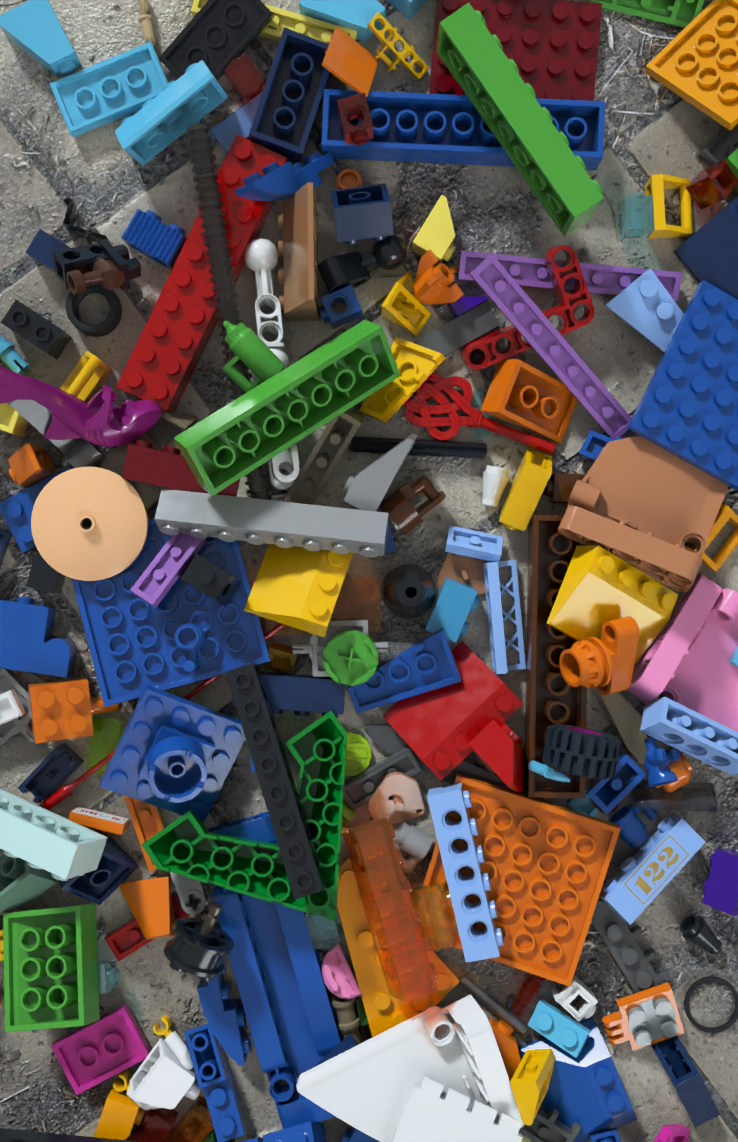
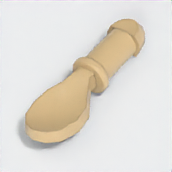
M139 0V22L142 26L146 43L151 42L154 47L156 38L152 26V16L147 14L149 0Z

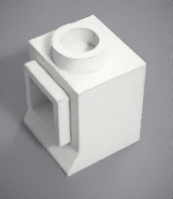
M575 975L570 987L566 986L561 992L555 986L551 989L555 1001L563 1006L579 1022L583 1017L586 1019L590 1018L596 1011L597 1006L595 1004L598 1000L594 993ZM579 994L583 998L574 1007L571 1002Z

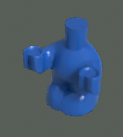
M655 738L645 739L644 743L647 751L645 753L644 767L649 774V787L678 781L676 774L670 771L669 767L670 762L680 760L678 749H672L666 753L664 748L658 749Z

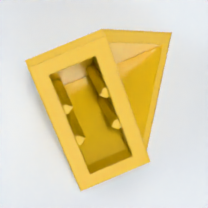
M409 270L395 283L383 302L381 316L417 337L431 316V313L426 309L425 304L419 302L415 297L414 278Z

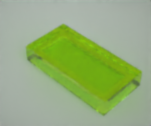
M102 717L93 718L94 735L91 736L87 771L116 749L121 738L123 720ZM109 762L94 772V774L104 775Z

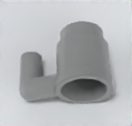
M403 822L393 842L398 844L400 849L409 853L410 856L408 859H405L394 852L389 862L407 873L412 872L418 862L422 861L426 856L434 837L414 825L410 826Z

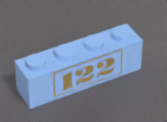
M671 815L662 819L657 826L658 830L639 846V851L633 857L627 858L621 864V870L617 875L607 879L606 883L602 886L599 897L620 919L630 925L705 843L681 817Z

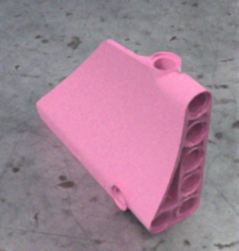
M702 573L697 574L693 585L688 591L683 592L674 606L668 623L634 665L631 687L626 691L641 700L645 706L658 700L661 694L663 697H667L738 732V668L729 663L738 645V592L727 588L722 590L719 585Z

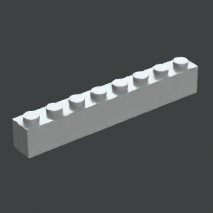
M161 489L155 521L159 531L170 536H177L181 532L186 535L190 533L192 537L198 539L213 537L225 542L240 540L247 541L253 545L268 543L275 544L281 548L295 546L304 547L309 551H319L322 549L331 550L342 555L358 553L365 557L374 558L385 555L389 513L218 494L211 496L208 493Z

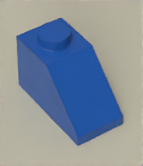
M619 751L615 777L594 779L586 794L605 814H608L647 774L627 754Z

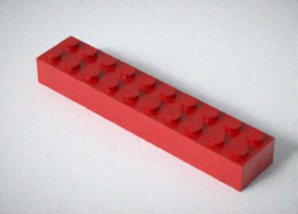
M238 134L236 135L116 387L139 400H151L158 404L164 412H175L246 264L244 260L246 247L252 240L259 237L275 201H256L239 197L235 190L245 185L244 178L256 172H259L260 176L263 175L262 168L275 161L278 162L279 166L287 163L288 159Z

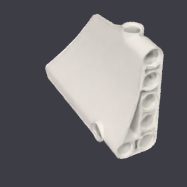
M471 994L444 1008L430 1007L424 1012L302 1073L296 1085L297 1091L302 1096L380 1142L392 1141L415 1084L421 1086L424 1077L444 1085L441 1096L444 1097L447 1089L451 1088L470 1097L468 1109L471 1110L476 1100L497 1110L495 1122H498L501 1113H504L521 1121L520 1129L524 1127L492 1027L485 1013Z

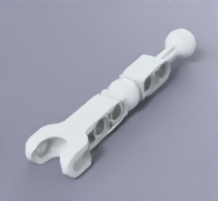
M257 238L247 245L244 253L247 267L255 273L257 292L253 314L255 334L285 365L284 369L290 366V361L287 354L283 351L284 343H281L283 338L281 307L278 298L273 295L271 270L277 265L279 255L276 246L270 240ZM269 306L274 312L269 315L261 312L260 307ZM270 332L276 336L277 340L268 342L262 335ZM296 443L267 461L270 484L277 490H287L290 488L299 474V458ZM279 469H285L288 475H283Z

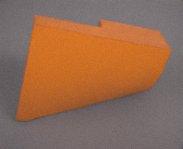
M169 876L120 884V890L145 939L174 937L173 927L175 919L171 898V878Z

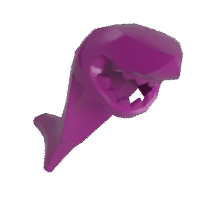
M0 366V404L18 399L33 400L47 408L51 412V423L44 434V437L47 439L66 440L83 438L96 445L106 447L121 446L142 436L163 414L159 405L148 399L140 401L126 400L125 403H121V407L116 406L114 402L117 399V394L111 389V386H102V390L95 394L88 402H85L60 388L34 378L25 377Z

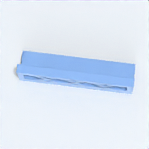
M516 560L499 561V563H482L492 671L495 674H506L508 671L526 669ZM510 566L511 578L503 585L499 581L498 567ZM510 584H512V592L508 589ZM504 592L513 597V605L507 613L502 610L501 595ZM513 611L515 620L510 616ZM507 618L515 624L516 632L509 640L504 636L503 623ZM515 639L517 640V647L512 643ZM509 646L518 652L519 663L507 664L506 650Z

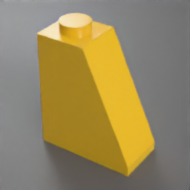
M528 446L526 447L500 511L499 522H502L503 526L513 531L519 529L525 532L552 474V456Z

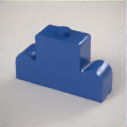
M18 596L17 601L0 600V668L65 678L73 676L77 657L75 642L67 637L52 639L56 608L48 605L34 604L35 599Z

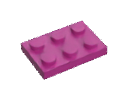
M127 1003L101 1016L99 1021L82 1026L54 1041L51 1045L76 1095L145 1060L151 1052Z

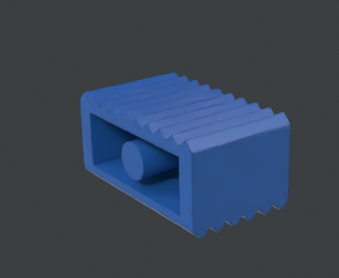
M137 209L121 237L126 245L172 270L187 239L185 236L186 232L173 223L170 226L162 223V218L151 210H147L145 213Z

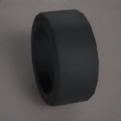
M101 284L86 286L85 292L75 295L70 291L66 299L65 309L68 319L74 327L88 336L100 337L108 335L116 329L121 321L122 307L119 298L113 291H109ZM93 293L105 296L110 305V312L107 318L96 325L85 323L80 318L78 312L82 299Z

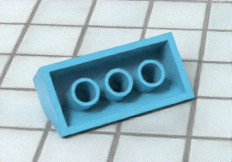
M201 60L190 65L186 69L185 74L179 79L168 83L164 87L163 92L157 97L147 100L142 105V109L135 115L125 118L121 122L120 127L115 130V133L122 148L144 166L225 101L228 95L204 61Z

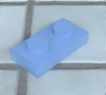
M449 525L445 552L499 563L502 554L503 537Z

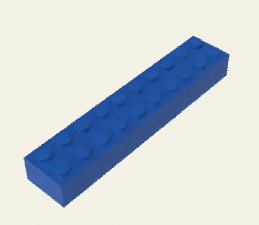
M324 89L322 155L330 152L333 159L516 167L466 95L369 91L368 97L365 99L355 90ZM536 98L540 106L545 107L550 112L553 120L552 123L558 132L562 131L569 141V148L575 156L581 157L585 163L586 170H596L603 158L605 101Z

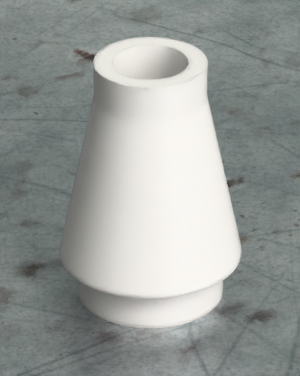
M487 465L486 471H483L482 504L498 507L501 495L510 476H507L509 469Z

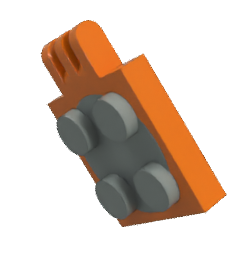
M668 982L617 999L616 1003L619 1011L602 1018L609 1043L617 1045L629 1041L632 1051L685 1033L673 991Z

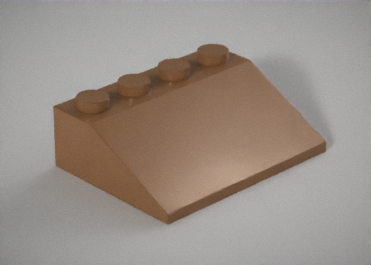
M308 182L283 203V213H278V229L283 230V241H278L279 258H283V268H279L278 277L279 285H284V296H279L281 313H284L286 321H319L317 269L318 211L313 182Z

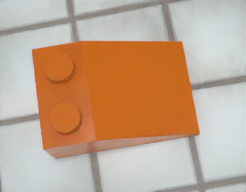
M505 359L497 365L480 411L504 423L561 444L577 399L562 382L519 359Z

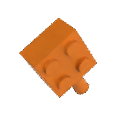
M86 678L28 685L32 732L35 744L93 736L92 717H94V714L119 711V703L104 707L102 696L92 698L89 693L88 679Z

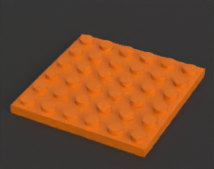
M457 773L454 784L462 783L464 791L469 790L472 807L468 808L470 818L476 819L478 835L474 837L476 845H481L485 862L481 863L483 873H488L491 890H488L487 893L489 901H495L498 918H494L496 928H501L504 945L500 946V957L489 959L570 987L619 836L620 825ZM450 811L446 814L447 818L454 822L462 818L456 811ZM463 839L453 841L454 846L459 849L468 846L467 842ZM436 841L409 932L463 950L438 841ZM467 866L459 869L461 874L465 876H470L474 873L473 869ZM475 894L466 896V899L471 903H477L481 900ZM475 922L472 925L477 930H483L487 927L482 922Z

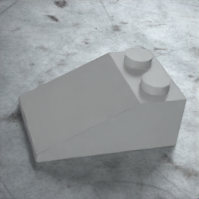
M413 433L366 466L358 474L354 472L343 488V491L347 493L343 501L360 510L377 512L418 435Z

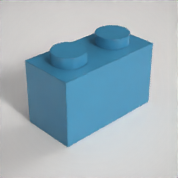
M446 576L426 622L425 630L435 633L444 627L449 640L457 642L459 636L463 638L469 626V622L466 621L469 611L475 612L480 597L476 596L477 589Z

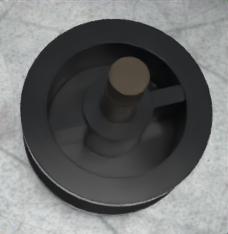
M215 902L211 904L205 920L193 917H182L176 920L173 927L175 935L164 947V954L170 961L169 965L172 969L178 972H188L205 981H212L214 977L222 974L224 956L232 951L234 942L224 930L215 925L222 910L220 904Z

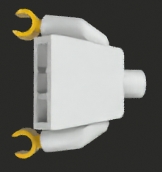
M168 1015L161 1017V1020L166 1025V1029L161 1028L157 1022L153 1025L154 1033L159 1036L164 1035L166 1037L165 1040L159 1039L134 1075L130 1070L126 1069L118 1073L119 1078L113 1082V1087L116 1091L122 1092L126 1090V1095L144 1110L158 1108L174 1109L183 1096L195 1100L201 1090L198 1082L195 1081V1071L188 1047L176 1031H171L172 1019Z

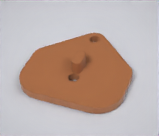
M448 552L437 578L440 589L447 576L464 584L466 580H469V586L476 588L478 591L476 596L484 594L482 563L488 561L463 555H453Z
M392 772L385 776L368 803L370 815L389 825L422 816L425 813V807L417 780L401 772Z

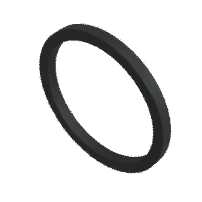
M715 976L701 978L689 987L685 995L684 1008L686 1015L691 1023L701 1031L707 1033L725 1031L738 1018V993L728 981ZM707 982H719L726 985L732 991L735 998V1010L732 1017L725 1024L718 1027L700 1025L693 1019L690 1013L689 1002L692 993L697 987Z

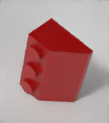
M492 720L468 745L509 788L520 794L524 791L525 750L520 746L523 741L504 722L499 725Z

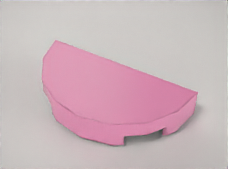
M336 943L327 950L322 959L321 973L323 981L329 991L339 998L348 1000L362 996V993L339 943Z

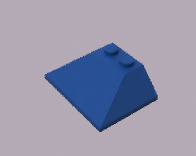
M593 1016L578 1022L591 1030L577 1058L545 1037L518 1048L521 1059L526 1050L552 1048L555 1063L549 1088L541 1106L548 1114L552 1108L559 1111L557 1120L570 1128L574 1122L581 1125V1129L573 1142H586L591 1140L590 1134L619 1128L637 1120Z

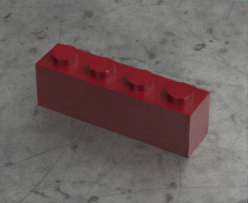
M136 439L135 444H128L122 478L180 491L208 493L198 484L179 448L165 445L164 450L153 448V442ZM240 479L217 494L237 496Z

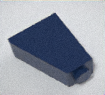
M678 1036L652 1044L651 1046L695 1128L720 1115L699 1071Z

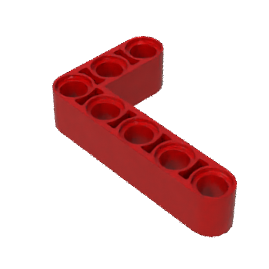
M553 246L545 255V263L560 304L542 313L548 320L554 315L557 316L558 326L556 329L563 335L590 323L594 318L595 311L576 253L569 246ZM562 250L566 255V261L559 267L555 263V255ZM573 278L575 288L572 292L567 293L564 289V284L567 279ZM581 304L584 308V314L580 319L576 320L573 312L575 307ZM510 325L468 343L463 348L461 356L464 363L470 368L480 370L532 347L527 341H523L517 329ZM503 337L506 338V349L502 352H497L495 349L497 340ZM480 349L482 351L480 361L471 363L469 360L471 351Z

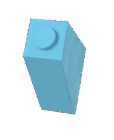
M29 0L0 15V28L6 37L55 76L69 75L82 65L49 0Z
M301 0L299 2L301 15L356 30L357 39L367 42L373 35L376 37L367 27V24L377 12L384 18L386 8L377 0ZM376 19L374 22L375 28L382 30L383 26Z

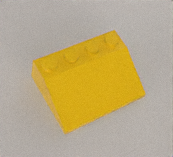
M269 544L244 611L325 638L354 553L342 555L331 550L309 551L304 547L292 546L290 548H281L275 544Z
M599 545L576 546L547 624L580 641L588 637L600 639L602 626L605 622L631 616L639 627L636 664L670 620L678 594Z

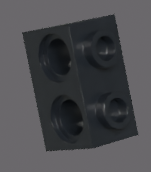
M18 300L14 301L1 321L3 325L56 360L72 338L65 331Z

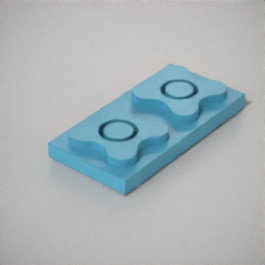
M148 42L49 84L69 133L74 138L140 111L142 105L147 100L154 99L163 92L168 81L152 43Z

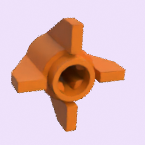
M431 249L420 259L413 284L414 295L419 302L429 305L456 302L464 295L456 283L454 285L451 284L454 281V274L458 269L456 266L449 269L442 263L436 266L435 264L439 260Z

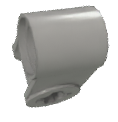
M170 872L183 910L190 915L201 913L211 899V891L208 884ZM193 894H194V897H195V898H199V897H200L201 901L198 902L197 899L192 900L191 897H192Z

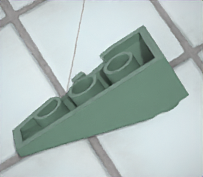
M3 853L0 857V915L37 898L54 885L56 879L51 876L52 873L44 869L32 868L27 865V861L21 858L9 857Z

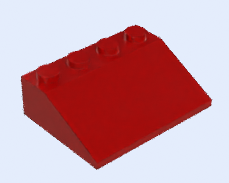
M463 641L452 650L462 677L461 682L399 700L383 715L385 720L440 781L473 751L468 743L492 720L500 725L523 704Z

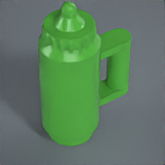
M229 321L223 322V326L227 331L224 340L229 344V348L235 356L222 370L244 393L252 390L260 381L263 383L284 370L285 365L251 328H247L241 322L237 325L231 324ZM239 359L257 377L251 383L234 366Z

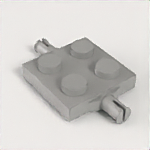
M331 619L325 638L312 634L309 643L293 642V654H309L312 661L313 677H327L328 675L323 666V650L327 641L335 633L343 630H358L369 636L368 619ZM375 642L378 653L388 654V642Z
M2 668L0 670V695L15 689L26 714L0 725V744L5 745L18 733H22L33 744L28 688L10 669Z

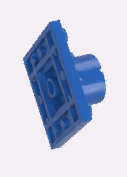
M146 685L100 781V787L180 815H184L194 808L204 822L246 739L241 721Z

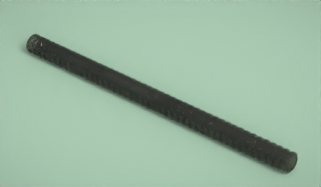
M196 124L185 129V135L189 136L187 144L190 145L188 153L192 155L190 163L194 165L191 168L192 173H195L193 181L197 183L194 187L195 191L198 192L196 200L200 201L198 209L202 213L199 214V217L203 220L201 228L205 229L202 235L206 238L204 246L208 247L206 255L209 256L207 264L211 265L209 269V274H212L210 282L214 283L212 292L216 294L213 299L217 301L215 310L219 312L216 317L220 319L218 328H221L222 332L219 335L223 337L221 345L225 347V350L222 351L226 355L224 363H228L235 354L224 340L227 331L223 326V322L229 321L234 325L240 322L243 323V320H240L239 317L242 315V312L238 311V307L241 305L236 299L239 297V294L235 293V289L238 287L233 281L236 279V276L232 275L234 266L230 262L233 261V257L229 256L231 248L227 245L230 243V239L226 238L228 230L224 227L227 221L223 219L225 211L221 209L224 203L220 201L222 193L218 191L221 185L217 182L219 174L215 173L218 167L214 164L216 156L212 154L214 146L211 145L213 137L209 135L211 127L205 124ZM239 359L234 366L250 381L252 374L249 373V368ZM227 377V381L231 382V385L228 386L229 390H232L230 398L235 400L244 395L245 393L230 377ZM267 462L244 476L247 477L245 485H248L249 489L246 490V493L250 494V498L272 499V495H269L271 486L267 484L270 480L266 478L268 469H265L264 466Z

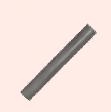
M465 973L461 974L459 977L460 985L520 1035L527 1031L528 1026Z

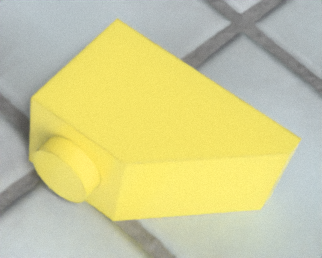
M440 196L412 242V251L421 257L431 249L439 260L435 264L436 266L444 260L448 262L456 250V247L453 245L456 235L445 196Z

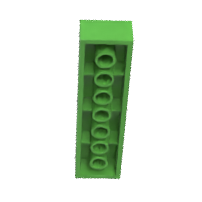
M467 3L439 23L436 52L563 236H566L592 218L604 199L602 188L596 180H592L587 174L585 163L581 157L575 156L569 148V141L562 131L558 132L552 123L553 120L550 112L545 107L540 106L532 86L529 83H524L519 75L516 63L506 57L498 37L494 34L491 35L486 28L483 15L478 10L475 11L470 3Z
M363 320L174 437L198 484L211 496H214L400 377V372L382 326Z

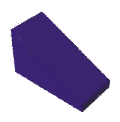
M487 296L461 297L456 302L447 304L455 318L486 302L488 298Z

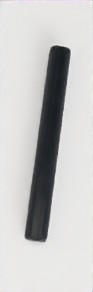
M354 436L351 440V450L353 452L386 453L405 439ZM416 439L408 455L483 459L487 455V444Z

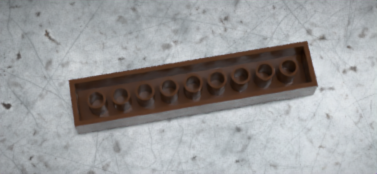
M532 515L528 525L524 792L528 797L585 798V777L564 773L571 780L570 782H560L546 778L528 769L530 761L533 760L544 764L542 757L548 726L564 724L586 728L587 688L583 686H570L564 680L559 664L561 653L566 649H570L577 640L547 624L576 546H586L558 532L557 529L564 515Z

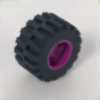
M554 724L548 726L542 762L552 769L576 776L595 779L612 778L616 774L621 740L614 735L589 728Z

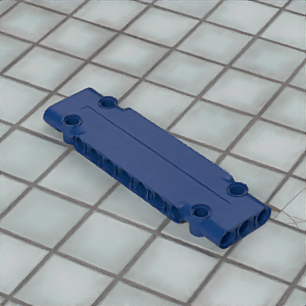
M268 812L208 828L209 832L277 843ZM213 884V902L222 906L218 920L221 929L234 942V947L228 955L263 1073H267L270 1083L269 1093L275 1100L282 1128L286 1129L309 1121L320 1122L336 1117L302 1096L296 1088L299 1076L312 1069L343 1040L342 1032L339 1031L336 1025L338 1018L335 1008L331 1003V993L323 981L321 973L322 962L308 913L285 907L275 902H268L227 890L224 887ZM285 1080L288 1082V1085L281 1086L276 1081Z

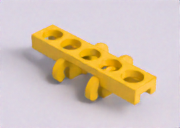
M377 12L367 24V27L381 41L380 46L382 48H377V54L374 58L378 59L380 57L388 66L387 72L395 71V65L402 64L416 80H419L429 67L413 50L414 46H409L397 33L398 28H393ZM376 19L383 26L382 30L375 28L374 22ZM387 30L389 34L384 37V33ZM395 41L402 42L403 50L401 52L395 50ZM387 48L397 56L393 62L384 53ZM408 56L412 58L410 63L405 61ZM415 62L422 69L420 73L414 71L413 65Z

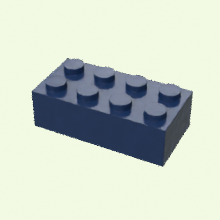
M284 27L249 132L250 141L286 157L292 163L300 162L302 165V159H304L324 99V89H327L332 75L330 71L321 65L329 44Z

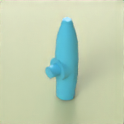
M534 760L529 763L528 769L546 778L560 782H570L571 780L563 772L552 769L545 764Z

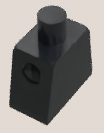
M198 554L194 556L180 578L224 606L228 605L241 584L232 575Z

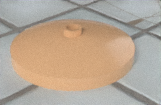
M79 467L59 474L42 489L32 510L31 531L40 555L57 572L77 580H103L123 572L138 558L148 536V513L139 492L122 476L103 468ZM88 518L92 521L90 529L83 526V521H86Z

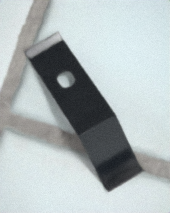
M70 198L63 200L68 205L63 225L66 228L109 241L105 235L68 225L74 202Z

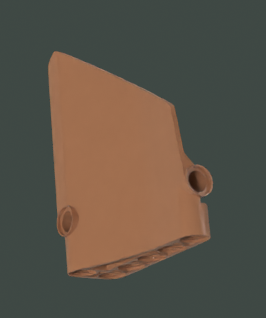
M640 435L610 441L605 445L582 480L577 479L568 500L569 504L557 530L563 536L581 544L599 545L660 583L674 590L686 592L693 585L701 566V556L706 549V541L729 486ZM684 543H692L696 547L697 552L693 553L686 550Z

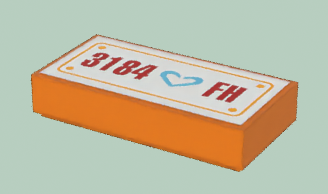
M79 806L70 811L68 818L84 827L122 835L128 829L130 823L128 818Z

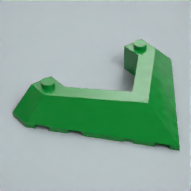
M329 711L285 742L301 766L297 791L327 885L324 890L295 900L278 843L209 832L194 808L141 844L156 868L336 921L347 732L334 713Z

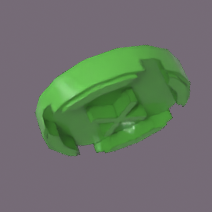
M343 630L335 633L327 641L323 650V666L327 675L335 682L357 686L368 681L377 669L378 649L375 642L366 633L358 630Z

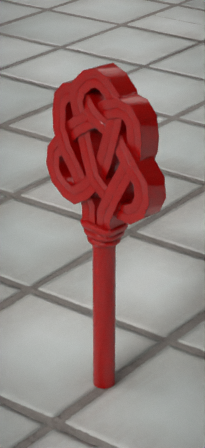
M432 372L416 390L417 396L412 400L410 397L404 403L406 407L405 416L408 422L416 427L426 428L431 437L438 441L453 439L457 436L460 426L468 428H484L552 455L556 446L553 443L484 417L483 413L470 405L473 397L471 384L462 377L444 378L438 373ZM454 387H459L463 390V397ZM444 391L454 402L450 403L441 392ZM433 398L439 405H428L427 401ZM463 411L469 417L458 416L457 412ZM414 413L421 415L422 418L415 416ZM431 415H448V417L431 418ZM450 427L446 432H441L437 428Z

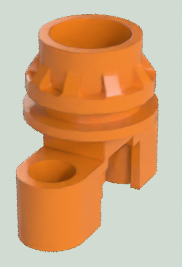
M627 616L607 621L602 626L600 639L588 637L575 642L570 649L564 650L559 660L564 680L572 687H597L598 691L605 696L628 690L632 683L639 639V627L635 619Z

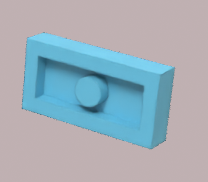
M543 999L539 1000L528 1023L529 1027L575 1058L580 1055L591 1030Z

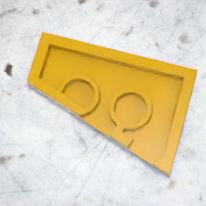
M396 337L390 349L401 376L365 398L359 411L369 417L387 423L445 359L443 354Z

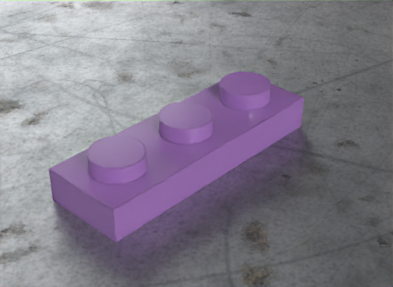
M181 532L177 536H171L130 591L156 608L205 544L206 539L194 538L190 533L186 535Z

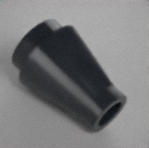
M690 914L684 918L680 925V931L686 940L705 949L710 954H715L720 950L721 941L715 936L703 917Z

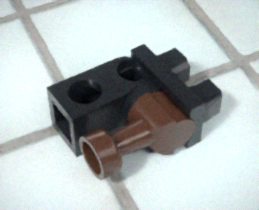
M107 239L99 241V245L89 244L53 252L56 277L66 289L70 288L74 295L85 292L86 286L101 284L109 291H114V288L118 287L121 290L130 289L129 280L141 277V264L137 258L130 259L129 251L124 244L112 246Z

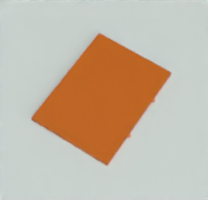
M336 26L332 37H330L331 40L321 65L366 99L379 59H375L371 52Z

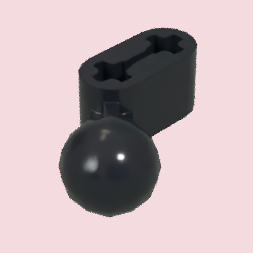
M389 235L386 239L376 240L372 252L361 256L359 251L333 256L322 261L317 266V269L329 293L349 285L356 288L371 279L370 271L378 267L392 270L402 265L407 254L406 244L400 237Z

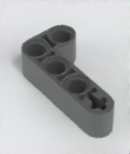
M18 399L7 402L41 434H45L51 423V412L47 408L33 400ZM83 438L66 440L48 439L65 454L67 460L74 468L95 467L105 458L99 445Z

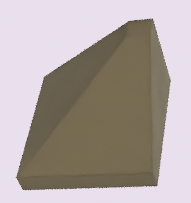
M163 412L162 418L183 431L195 425L199 420L195 415Z

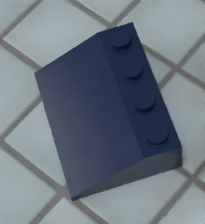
M738 197L674 251L675 255L698 283L705 280L737 300Z

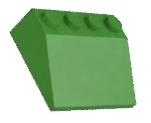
M96 904L3 913L5 1032L77 1027L99 1021Z

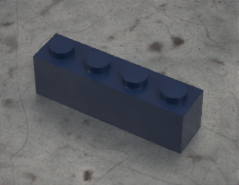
M261 672L273 714H283V710H294V715L310 716V712H321L322 717L329 711H332L336 718H338V714L344 713L345 684H339L330 677ZM232 695V706H236Z

